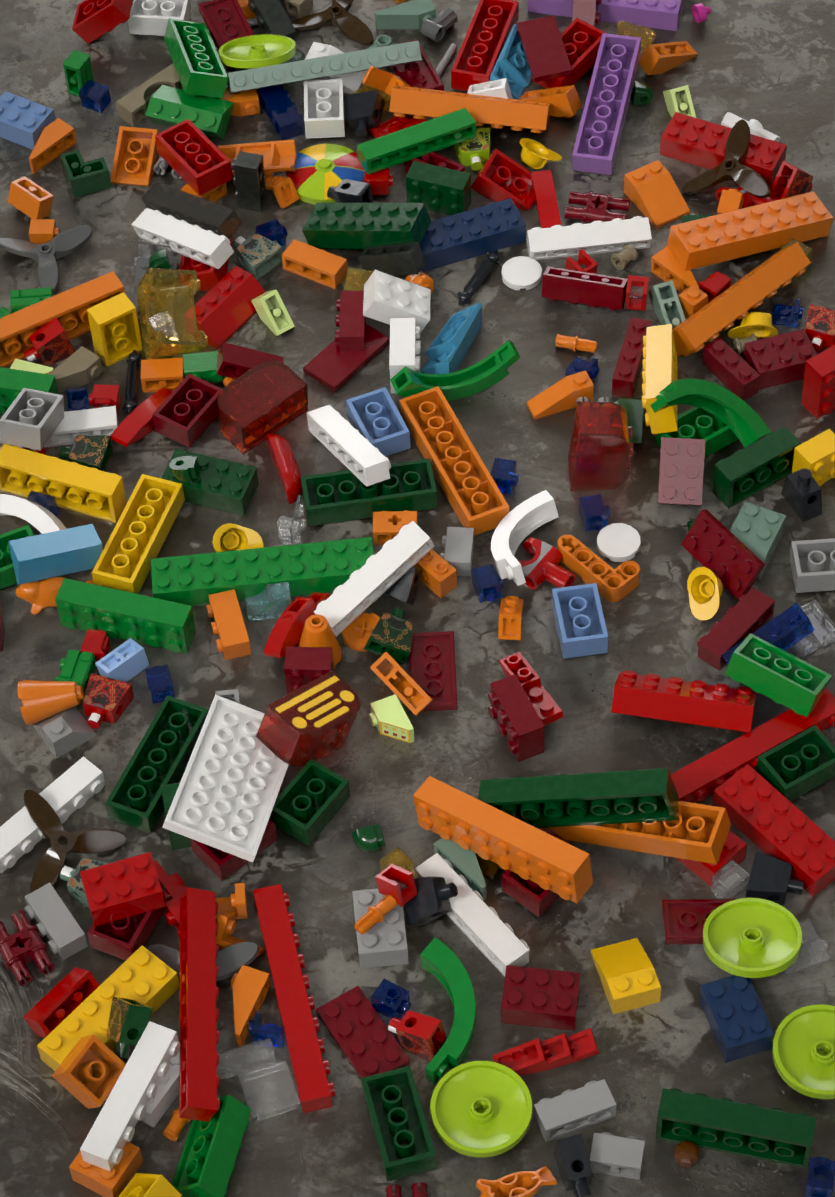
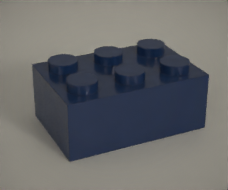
M733 975L700 985L699 1001L725 1063L772 1049L774 1032L750 978Z

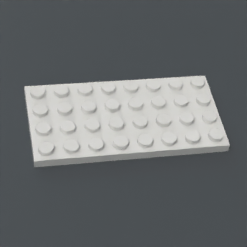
M215 694L162 828L253 862L302 728H297L293 724Z

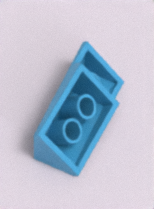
M517 24L513 25L490 75V81L507 78L513 99H519L523 89L531 81V71L517 30Z
M480 302L451 316L425 351L429 360L420 373L446 374L457 371L482 327V304Z
M93 524L8 541L18 585L94 569L102 553V542Z

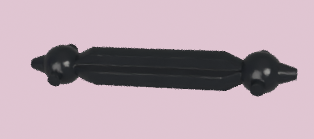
M498 250L486 252L487 259L483 260L464 287V292L459 291L457 293L459 306L467 303L471 304L470 296L476 293L493 269V264L500 263Z
M133 350L126 360L129 364L127 367L125 390L126 401L122 410H126L128 415L138 405L136 401L139 375L138 363L142 355L138 354L136 350Z

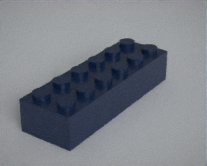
M509 198L431 221L420 243V248L426 260V264L421 271H429L486 254L487 251L493 252L526 242V224L512 199Z

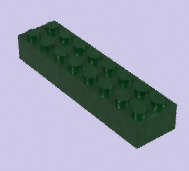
M668 768L633 769L630 771H607L601 773L585 772L583 774H560L553 776L538 775L536 777L504 779L492 778L480 781L478 800L535 828L677 820L679 798Z

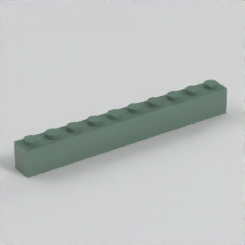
M419 40L227 73L229 94L366 71L370 66L383 68L418 62L422 60Z

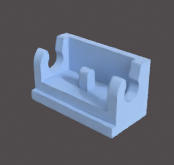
M131 638L95 663L101 676L122 682L129 681L150 666L144 648Z

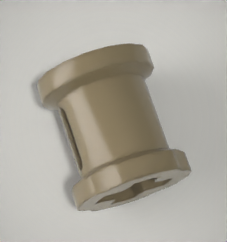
M626 244L623 250L611 256V261L615 268L623 270L629 262L637 260L638 254L633 246Z
M755 334L742 339L733 338L734 351L739 356H741V353H744V343L757 340Z

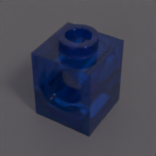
M89 80L79 91L81 106L102 113L111 102L108 86Z
M167 664L145 669L153 704L163 702L167 695L175 698Z
M810 1157L805 1197H832L835 1161H830L825 1157ZM815 1175H824L826 1179H818Z

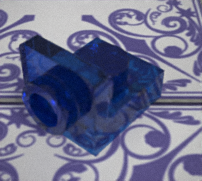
M277 219L258 225L255 230V234H259L271 241L276 240L281 246L286 245L287 230Z
M796 298L795 306L775 304L772 324L797 327L798 319H802L804 308L800 307V299Z
M576 356L565 369V375L569 376L586 371L590 379H595L599 373L598 359L594 357L588 362Z
M86 387L66 389L68 411L90 409Z
M255 1012L254 1020L249 1021L248 1035H252L253 1045L283 1048V1027L275 1024L262 1025L261 1012Z

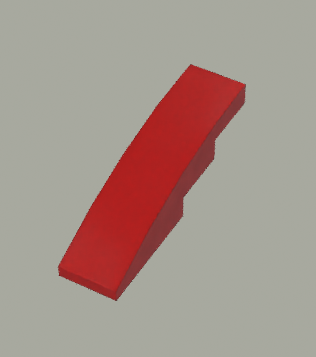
M551 170L531 172L539 226L543 229L551 228L554 225H561Z
M163 387L147 398L110 435L111 439L128 447L153 431L154 425L152 414L173 391Z
M589 1028L568 1037L563 1033L542 1042L537 1038L495 1054L492 1057L494 1062L510 1068L519 1076L574 1063L600 1053L594 1033Z

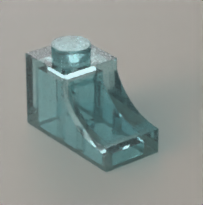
M289 582L267 584L266 589L260 594L245 598L248 621L280 617L291 603Z

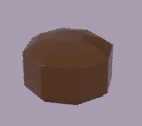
M682 1141L676 1145L674 1160L680 1167L691 1168L698 1163L699 1149L694 1142Z

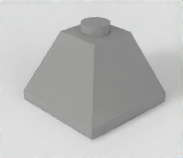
M76 707L33 725L56 758L96 737V733L87 724V721Z

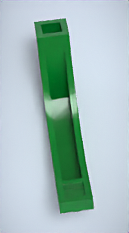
M507 340L488 357L468 368L446 374H424L413 371L405 366L390 380L396 394L403 398L439 386L446 400L453 401L479 393L501 381L510 374L507 368L521 357L514 343Z
M687 378L673 381L659 392L660 394L656 396L657 400L650 405L654 413L673 405H691L706 410L725 423L738 437L744 448L771 433L759 415L740 397L726 388L706 380Z
M434 937L420 954L421 967L437 978L446 989L453 1004L454 1020L446 1042L425 1067L426 1079L433 1084L439 1078H442L449 1071L450 1067L455 1068L464 1062L470 1051L476 1027L475 995L469 975L454 952Z

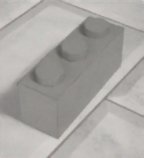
M51 883L24 896L27 904L24 907L26 914L30 920H36L38 923L36 927L40 935L48 938V946L54 955L58 953L61 959L65 960L88 947L85 933Z
M605 1079L600 1081L594 1080L576 1090L568 1089L554 1098L540 1100L534 1105V1118L545 1142L615 1117L617 1104Z

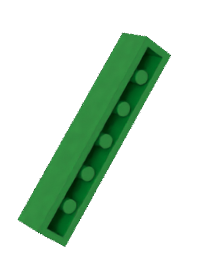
M463 108L358 144V160L366 173L371 174L475 138L476 122L468 110Z

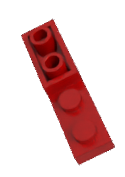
M313 592L308 598L296 597L284 610L272 629L264 649V655L282 658L286 654V646L294 647L299 644L306 619L311 615H315L314 611L321 601L327 600L331 595Z
M520 652L499 660L506 677L516 674L544 726L563 718L562 710L541 685L540 677Z
M155 860V869L166 898L165 907L167 913L164 916L171 927H176L178 930L177 935L180 939V898L187 888L177 872L168 876L158 861Z

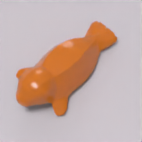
M52 577L41 581L20 584L16 588V596L32 604L31 613L38 615L45 608L57 607L55 598L64 578ZM92 579L85 582L94 584Z
M544 1166L536 1171L515 1172L497 1180L478 1179L476 1187L481 1191L479 1197H534L542 1186L557 1185L558 1182L552 1176L551 1171Z

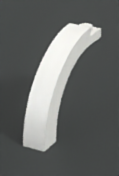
M546 490L530 497L511 510L498 524L492 536L491 551L498 574L501 579L507 577L509 580L513 579L517 586L526 583L521 564L514 557L518 546L535 529L559 517L554 499Z
M0 494V516L20 517L32 524L41 534L67 529L52 512L36 502L12 495Z

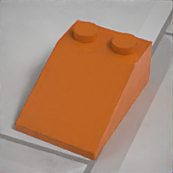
M120 126L111 173V184L149 187L154 174L153 167L159 159L155 135L160 133L158 129Z
M659 160L624 175V193L644 216L649 218V221L655 228L677 220L682 215L690 214V209L671 174Z

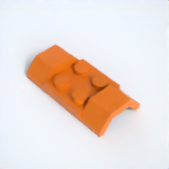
M295 139L218 146V149L231 161V167L233 160L242 151L263 155L265 175L295 172L297 160Z

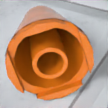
M319 614L308 617L305 621L298 647L332 648L335 669V665L342 660V648L329 622L324 616Z
M23 680L18 682V699L22 700L20 710L26 725H34L80 704L81 699H84L82 686H78L76 682Z

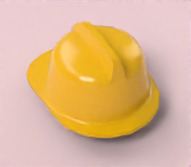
M522 138L520 140L522 146L521 160L533 169L543 168L549 160H562L560 154L546 148L533 139Z
M751 312L743 317L740 326L731 329L727 334L731 339L736 337L738 339L747 338L751 334H755L757 339H764L778 335V330L772 326L771 314Z
M227 523L221 525L213 535L212 543L216 552L264 548L262 537L256 531L237 524Z
M698 567L690 573L687 580V589L691 612L695 618L702 621L713 618L717 613L723 585L711 569Z

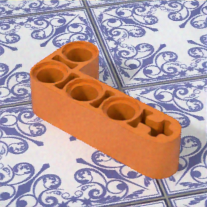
M567 534L558 539L557 549L563 556L561 563L587 584L596 583L598 593L606 600L618 602L639 586L640 566L635 561H625L613 569L574 536Z

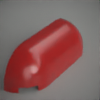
M274 433L266 434V443L288 504H293L298 501L297 498L302 494V474L292 447L283 436Z

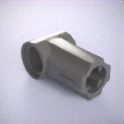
M448 8L433 20L426 19L421 26V34L436 42H440L445 36L446 30L458 21L457 15L454 13V10Z

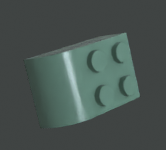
M744 502L730 532L765 564L757 578L761 580L784 534L786 515Z

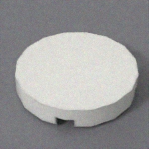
M513 257L502 266L501 275L503 283L514 290L520 291V288L530 290L540 283L542 268L535 259L530 257Z
M624 523L607 525L600 530L597 536V549L600 555L604 558L605 556L610 558L609 560L613 562L631 560L640 550L641 541L639 533L632 526Z

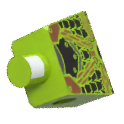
M490 127L476 128L475 138L453 145L461 165L471 166V169L474 171H478L483 167V164L490 156Z

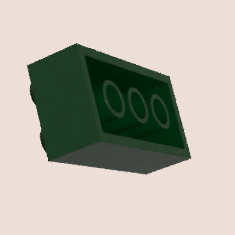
M784 426L779 430L772 431L761 440L754 441L750 446L736 451L726 459L719 460L714 467L713 493L729 509L782 480L792 473L794 449L801 442Z
M175 449L170 462L176 457L193 456L197 457L200 466V478L195 479L194 482L178 480L172 474L169 464L161 478L183 485L184 502L242 516L245 515L259 484L257 467Z
M410 1066L361 1078L362 1093L387 1182L437 1169L435 1151Z

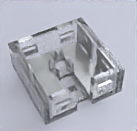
M816 600L777 618L776 630L801 660L815 654L819 647L825 649L835 644V624Z

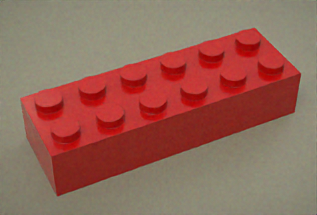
M479 1L451 70L452 89L468 91L469 85L490 81V75L510 31L519 20V1Z
M675 112L661 136L660 155L711 170L725 160V146L732 128ZM750 134L748 153L742 165L757 172L771 188L782 162L786 159L787 144Z
M626 670L619 672L616 680L611 712L751 732L757 692L752 691L748 687L735 689L729 688L726 684H716L714 686L707 685L706 682L700 680L686 682L679 677L665 679L660 678L657 674H647L645 676L638 675L635 671Z
M747 764L714 790L712 806L726 808L730 822L766 855L790 863L792 865L791 877L804 881L803 888L811 896L814 897L835 880V841L751 766Z

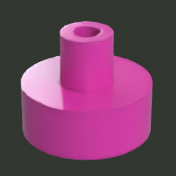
M702 3L692 6V14L696 23L707 20V15L711 14L709 6L704 7Z

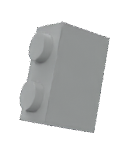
M447 527V536H442V549H445V553H441L440 556L457 570V576H471L474 528Z
M609 1132L594 1133L589 1159L592 1172L640 1180L645 1141L634 1136L626 1138L614 1136Z

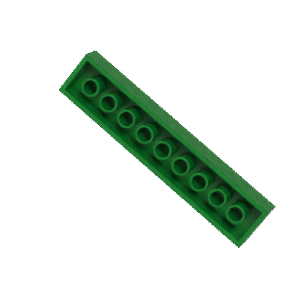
M372 537L151 559L153 598L190 606H201L210 604L208 595L235 589L238 602L311 595L313 592L331 593L336 587L343 585L355 570L362 568L366 564L367 559L374 555Z

